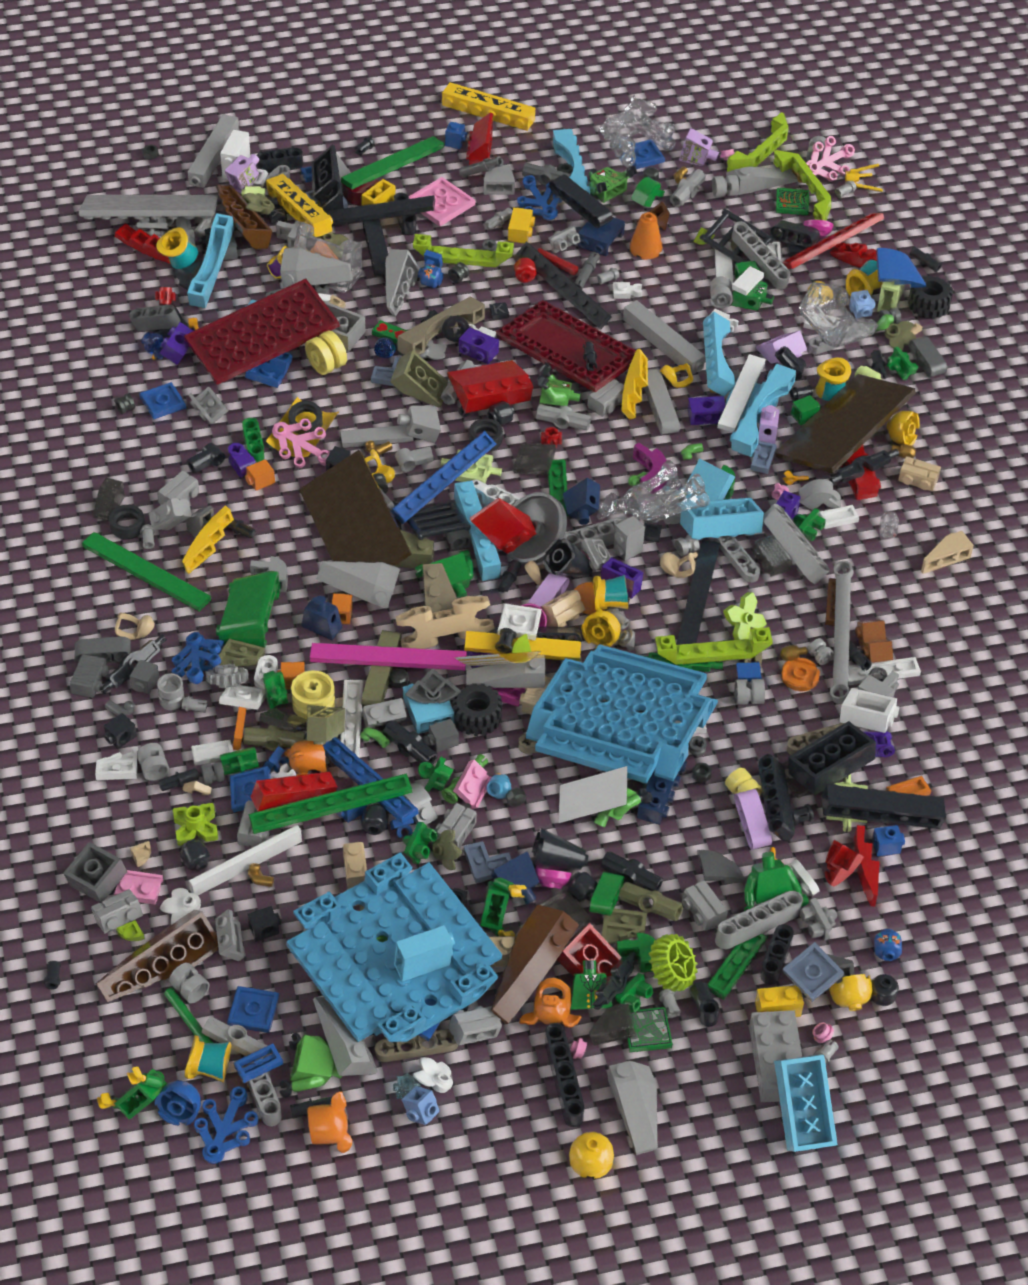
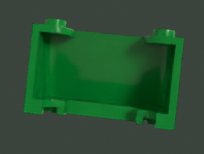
M262 572L235 578L233 582H230L229 597L221 625H217L216 636H219V640H224V645L229 639L266 648L267 640H265V634L268 632L270 613L274 600H279L280 596L279 572Z

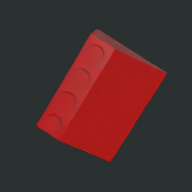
M513 360L447 372L465 413L489 409L491 405L501 401H506L509 405L531 401L534 386L528 374Z

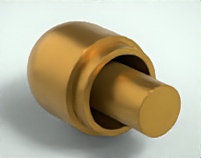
M900 444V446L892 445L891 451L894 449L899 451L900 458L905 459L906 456L914 458L916 455V450L911 445Z
M797 645L785 646L780 651V656L785 661H791L794 658H799V655L807 654L806 647L798 648Z

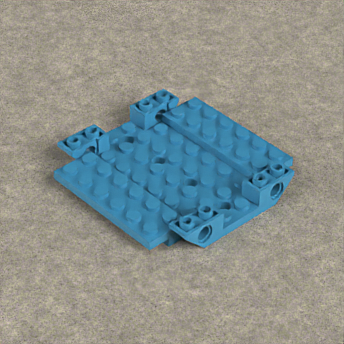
M599 644L595 651H590L584 663L572 659H564L533 708L526 738L537 741L535 745V751L605 772L627 766V778L647 784L654 770V776L674 781L688 756V743L697 727L704 728L718 700L698 695L707 680L706 673Z
M401 852L365 871V881L336 897L329 891L293 911V914L302 926L308 930L288 940L286 946L357 1042L373 1033L376 1036L383 1033L389 1042H407L477 1001L498 979L497 974L490 965L501 960L502 953L430 862L410 873L412 866ZM355 905H362L364 909L356 911L353 907ZM445 925L447 931L452 933L455 941L452 948L453 956H451L450 965L402 982L394 966L396 942ZM383 935L386 936L388 940L385 942H379L376 938L378 936ZM434 999L436 1004L429 1006L425 1003V1000Z

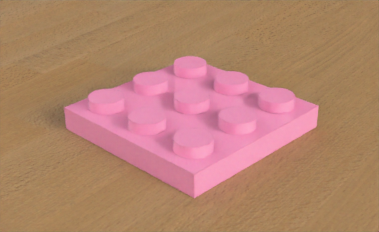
M443 177L409 196V199L435 196V210L421 212V214L439 227L475 205V199Z

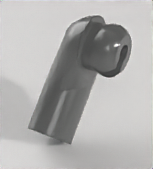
M109 700L105 705V709L116 716H119L121 713L131 715L135 707L132 701H126L124 706H119Z

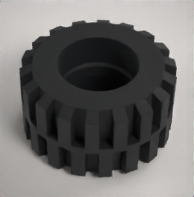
M922 276L926 287L910 289L908 299L910 310L914 314L927 319L945 316L950 309L953 295L951 284L946 282L945 279H940L938 276Z
M472 683V686L466 685L464 689L460 688L461 692L453 699L455 726L459 727L461 732L466 731L467 735L474 734V736H478V734H482L484 736L487 732H494V729L499 727L502 719V698L498 695V691L493 690L491 686L486 687L482 683L481 685ZM480 708V709H483V710H482V711H473V710H471V709Z

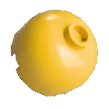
M899 411L894 414L887 423V430L891 440L899 445L914 444L917 438L915 431L920 426L919 416L912 411Z
M596 611L585 618L581 627L582 635L586 642L597 646L600 644L611 647L618 640L621 632L618 619L608 611Z
M865 974L842 977L840 983H834L829 988L832 1000L842 1008H849V1011L862 1009L861 1005L867 1003L872 994L870 975L867 977Z
M583 1133L571 1145L569 1152L570 1165L574 1172L581 1177L600 1178L606 1175L612 1168L614 1160L613 1146L609 1139L600 1133Z

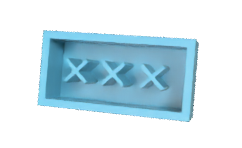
M752 498L682 503L680 524L690 537L696 540H701L705 537L720 538L721 536L736 537L740 534L754 535L755 533H762L764 512Z
M811 1055L774 1061L787 1151L796 1152L836 1146L837 1138L824 1055Z

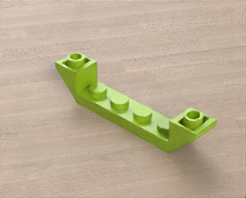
M783 112L775 116L771 121V132L773 134L767 137L761 145H758L752 153H749L747 156L736 151L733 155L729 156L727 172L745 167H757L787 140L788 124Z
M779 150L774 151V165L777 168L779 167L782 172L793 168L796 173H799L802 182L808 185L811 194L816 196L818 203L814 204L813 212L815 220L827 221L831 210V196L799 154Z
M415 234L413 248L423 257L426 250L442 254L443 263L457 264L462 262L465 265L497 267L512 257L514 243L498 241L496 251L431 246V235Z
M769 627L750 629L749 639L676 645L674 635L655 637L658 654L676 665L750 659L773 644Z

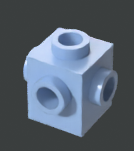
M868 290L851 292L849 308L856 318L872 316L875 301L871 298Z

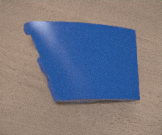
M877 248L879 282L894 281V285L910 284V288L926 287V283L908 255L894 249Z
M288 352L246 371L245 378L278 388L288 371L293 356Z

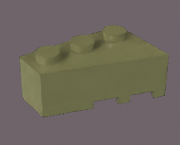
M401 530L412 555L395 565V567L415 568L420 564L432 563L434 558V541L426 538L419 540L416 535Z
M307 705V741L323 745L345 732V708Z

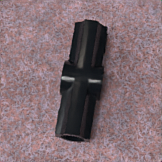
M391 720L387 723L383 734L397 745L399 751L404 756H412L419 763L429 762L434 764L438 754L423 743V739L417 732H409L396 721Z
M607 851L601 862V868L613 874L624 876V883L629 882L649 891H659L663 883L662 877L646 870L644 865L636 859L627 860L611 851Z

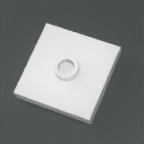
M504 604L497 635H500L501 629L510 628L516 632L517 638L527 634L528 639L536 640L542 609Z
M242 685L227 687L219 698V704L258 710L266 698L265 689Z

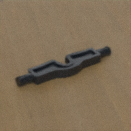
M897 449L889 452L882 450L871 456L858 457L852 464L839 469L837 475L829 477V481L833 484L839 481L846 483L862 477L865 473L862 466L873 472L889 464L891 458L899 456V451Z
M161 634L155 641L149 640L139 650L126 654L122 658L119 667L106 677L107 682L100 687L101 692L106 694L111 688H118L128 680L134 670L132 661L136 664L139 660L149 662L160 651L159 646L167 641V638H164L165 636Z
M630 952L627 957H622L611 969L612 976L604 978L601 986L596 991L597 999L592 1004L595 1010H600L602 1005L609 1004L616 994L624 991L627 978L634 970L633 962L637 959L636 953Z

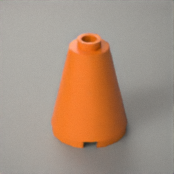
M650 212L640 216L629 246L633 256H641V259L644 260L657 258L663 248L657 217Z

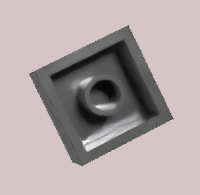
M89 842L63 874L71 887L102 903L124 877L127 870L120 858Z

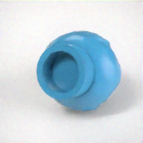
M495 774L489 779L487 784V792L496 799L506 798V794L512 790L509 777L505 774Z

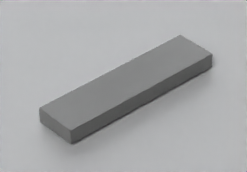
M406 425L340 431L342 448L365 446V443L370 440L374 441L375 445L388 441L390 443L413 441V437L407 434Z

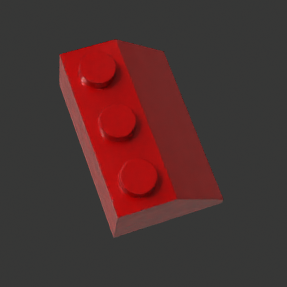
M493 113L487 114L476 122L473 131H470L469 140L471 141H468V150L470 151H467L466 160L469 161V165L482 162L486 158L490 159L493 139Z

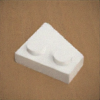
M132 747V752L124 755L119 752L111 757L97 760L96 780L137 779L138 747Z

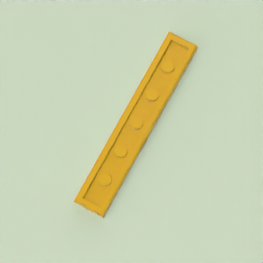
M466 631L464 651L506 654L497 651L495 648V644L499 642L500 635ZM516 637V639H514L513 642H512V645H511V646H512V649H513V646H514L515 642H516L517 639H518L517 637ZM537 637L536 640L528 639L531 651H541L538 655H545L546 659L564 660L567 658L580 662L581 642Z

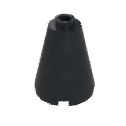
M555 539L545 551L547 556L546 560H544V566L551 574L586 578L593 572L589 564L590 559L568 539Z
M543 828L539 829L540 832H537L532 848L533 856H535L534 859H531L534 869L581 870L583 866L586 867L589 855L586 854L585 849Z

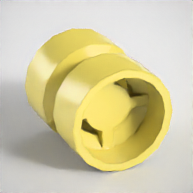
M745 768L736 769L725 781L726 787L732 794L756 789L759 797L762 793V787L752 779V776Z

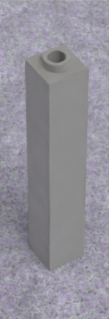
M222 115L188 170L189 185L205 187L221 161L220 153L232 131H239L238 117Z
M636 300L624 307L623 320L677 365L688 363L692 375L704 368L705 355L639 301Z

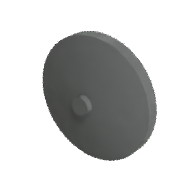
M536 492L522 497L513 505L530 516L537 533L529 541L524 542L514 551L507 554L511 559L517 560L524 565L529 561L540 563L546 560V549L555 539L564 538L567 527V517L563 505L547 493Z

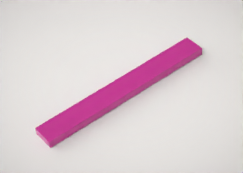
M312 643L310 662L465 670L466 664L461 663L454 657L467 656V651Z

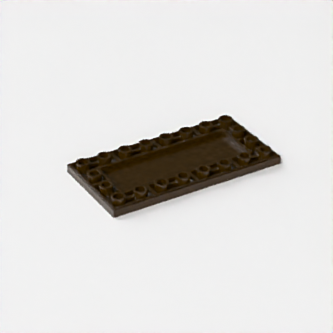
M857 374L775 452L777 458L784 459L785 461L834 473L916 394L915 388Z
M357 450L299 489L332 561L383 562L395 566L412 555L360 450Z

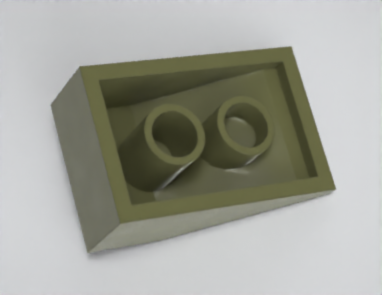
M412 350L399 358L390 383L402 393L439 408L443 403L441 394L446 388L448 381Z

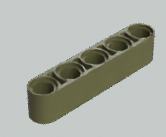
M382 630L377 646L400 648L402 633ZM371 665L362 694V706L384 702L390 683L389 677L394 667Z

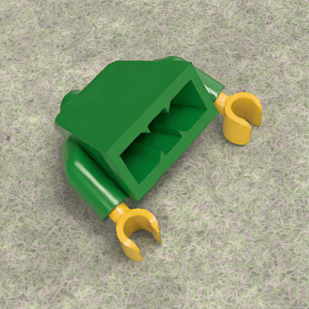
M501 877L496 878L494 881H489L480 926L487 927L499 937L515 936L513 931L504 932L502 924L509 894L512 897L524 898L521 894V889H526V886L515 885Z
M133 1067V1072H127L128 1078L133 1085L120 1098L114 1097L113 1100H111L109 1093H102L100 1097H97L99 1107L106 1109L112 1106L114 1109H120L130 1120L150 1104L167 1084L162 1072L151 1069L148 1073L142 1074L139 1067Z

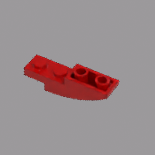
M842 242L837 244L830 252L838 260L859 268L868 260L877 261L876 250H868L866 244H846Z

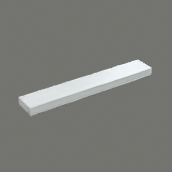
M749 354L717 428L735 432L766 359Z
M344 680L342 708H345V732L340 734V741L359 757L362 720L361 702L364 683L363 680ZM338 768V777H349Z
M296 825L189 880L191 893L200 895L249 869L250 864H260L302 842L301 829Z

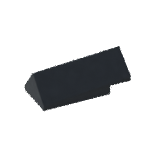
M332 144L311 162L313 197L318 200V206L324 211L344 208L336 148Z

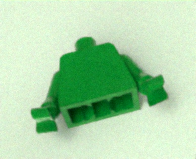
M468 550L459 551L460 554L430 563L443 564L457 599L467 596L465 589L469 587L470 580L474 577L473 562ZM423 564L415 567L417 578H423Z
M765 852L762 854V863L754 864L751 873L748 875L744 888L745 904H747L744 911L753 908L754 902L756 904L764 903L788 891H796L802 895L803 902L801 908L808 905L809 899L806 894H802V888L791 867L784 865L781 860H775L773 852Z

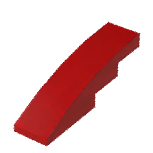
M126 223L115 232L114 237L128 246L157 260L170 263L169 258L157 250L156 244L160 237L156 234L150 236L140 228L136 231Z
M857 825L854 836V851L864 856L857 867V872L870 906L875 907L878 896L880 861L871 860L872 843L864 842L865 826Z

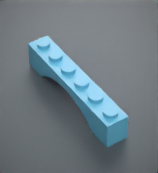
M572 129L553 130L555 153L573 167V172L569 178L590 194V186H587V176H584L585 168L582 165V156L579 155L580 151L576 135H573Z
M216 213L203 263L197 275L192 279L187 292L189 305L206 308L234 231L233 216Z
M713 312L703 321L707 387L721 396H725L735 387L734 374L729 368L722 352V340L731 332L730 321Z
M776 364L773 370L770 369L766 382L763 381L759 394H755L752 406H748L744 419H740L737 431L733 432L730 437V442H732L731 450L750 457L752 456L759 442L757 420L762 408L789 393L795 383L796 370Z
M473 481L455 483L454 500L471 525L469 533L481 580L486 581L500 578L501 562L495 545L470 520V517L482 509Z

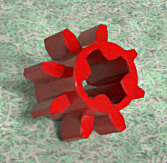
M160 287L159 292L155 291V300L159 301V305H169L172 301L176 302V293L172 292L170 287Z
M554 427L546 428L545 432H541V445L545 444V447L548 449H556L558 444L562 445V432H559Z

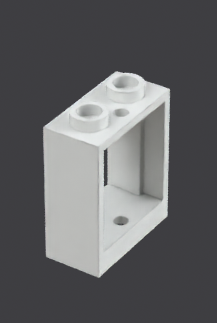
M851 688L842 704L839 722L846 723L850 721L855 726L886 733L888 727H892L894 718L898 716L899 706H896L897 698Z

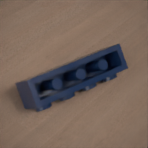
M684 761L674 781L654 776V770L646 786V790L651 792L653 800L649 803H642L641 801L638 806V819L660 825L662 819L667 818L670 809L668 804L669 802L673 803L676 793L674 788H678L680 785L681 776L679 775L681 772H685L687 761Z

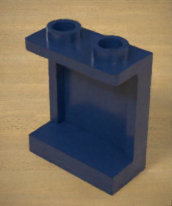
M613 217L611 222L600 228L594 227L587 221L578 232L580 242L577 243V246L607 256L609 246L617 236L621 238L624 235L625 221Z

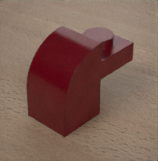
M374 180L354 189H350L342 183L343 196L351 204L362 206V194L379 181Z

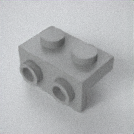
M207 387L196 397L192 393L189 394V397L192 399L191 405L196 410H200L198 414L204 421L208 419L213 424L228 412V409L210 387Z
M227 909L215 919L219 954L240 961L244 958L240 922L233 920L232 910Z

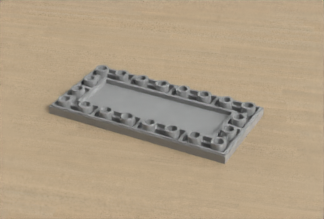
M87 195L79 209V216L84 217V219H93L94 217H101V219H110L111 217H117L118 219H127L128 217H134V219H144V217H151V219H161V217H168V219H177L178 217H184L185 219H194V217L211 219L215 214L219 198L218 195Z

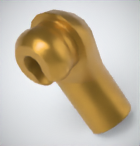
M371 440L365 443V450L370 453L371 449H375L378 455L392 450V444L389 441L379 446L375 445L374 441Z
M257 863L249 865L248 876L254 884L273 887L274 877L263 875L260 871V865Z

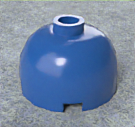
M176 1080L164 1086L155 1099V1106L157 1104L159 1108L158 1114L166 1122L179 1126L180 1123L189 1125L198 1115L201 1107V1098L198 1090L192 1084Z

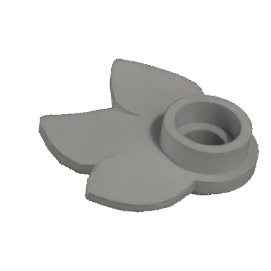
M431 339L425 348V352L419 356L423 359H443L446 357L444 352L447 345L433 344Z

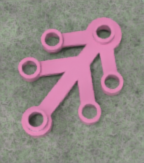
M833 136L825 139V147L821 142L815 143L812 147L811 160L806 162L815 175L818 174L827 178L830 182L837 179L838 175L836 172L841 176H845V172L850 171L847 165L840 166L833 163V161L842 157L849 158L853 156L855 151L852 145L846 144L841 147L839 152L829 156L831 147L836 143ZM824 148L822 159L817 162L819 152ZM825 166V167L830 168V169H832V170H834V171L827 172V171L821 169V167Z
M306 418L302 419L300 423L292 425L279 422L273 426L272 433L280 442L281 449L279 454L283 459L290 458L291 452L287 447V438L293 443L294 464L296 467L302 468L306 463L302 456L301 447L317 456L319 463L326 466V459L330 451H321L306 442L325 438L326 432L322 427L316 428L314 432L300 435L291 433L298 430H309L311 423ZM308 423V426L303 427V424ZM280 428L284 429L282 432H278ZM319 431L323 432L322 435H317ZM284 451H288L287 455H282ZM327 454L326 458H321L322 455ZM298 460H303L301 464H297Z

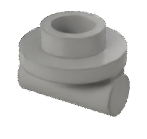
M631 629L621 632L619 645L627 647L629 651L634 650L635 632Z

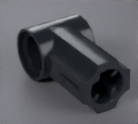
M781 347L775 353V357L783 366L796 370L795 381L800 380L803 376L806 362L801 358H797L788 347Z
M208 443L204 446L202 452L187 459V465L194 474L210 465L218 466L222 464L225 460V454L214 443Z
M702 981L696 982L693 986L689 987V993L699 1013L700 1023L704 1026L712 1027L718 1022L719 1004L713 999L707 983Z

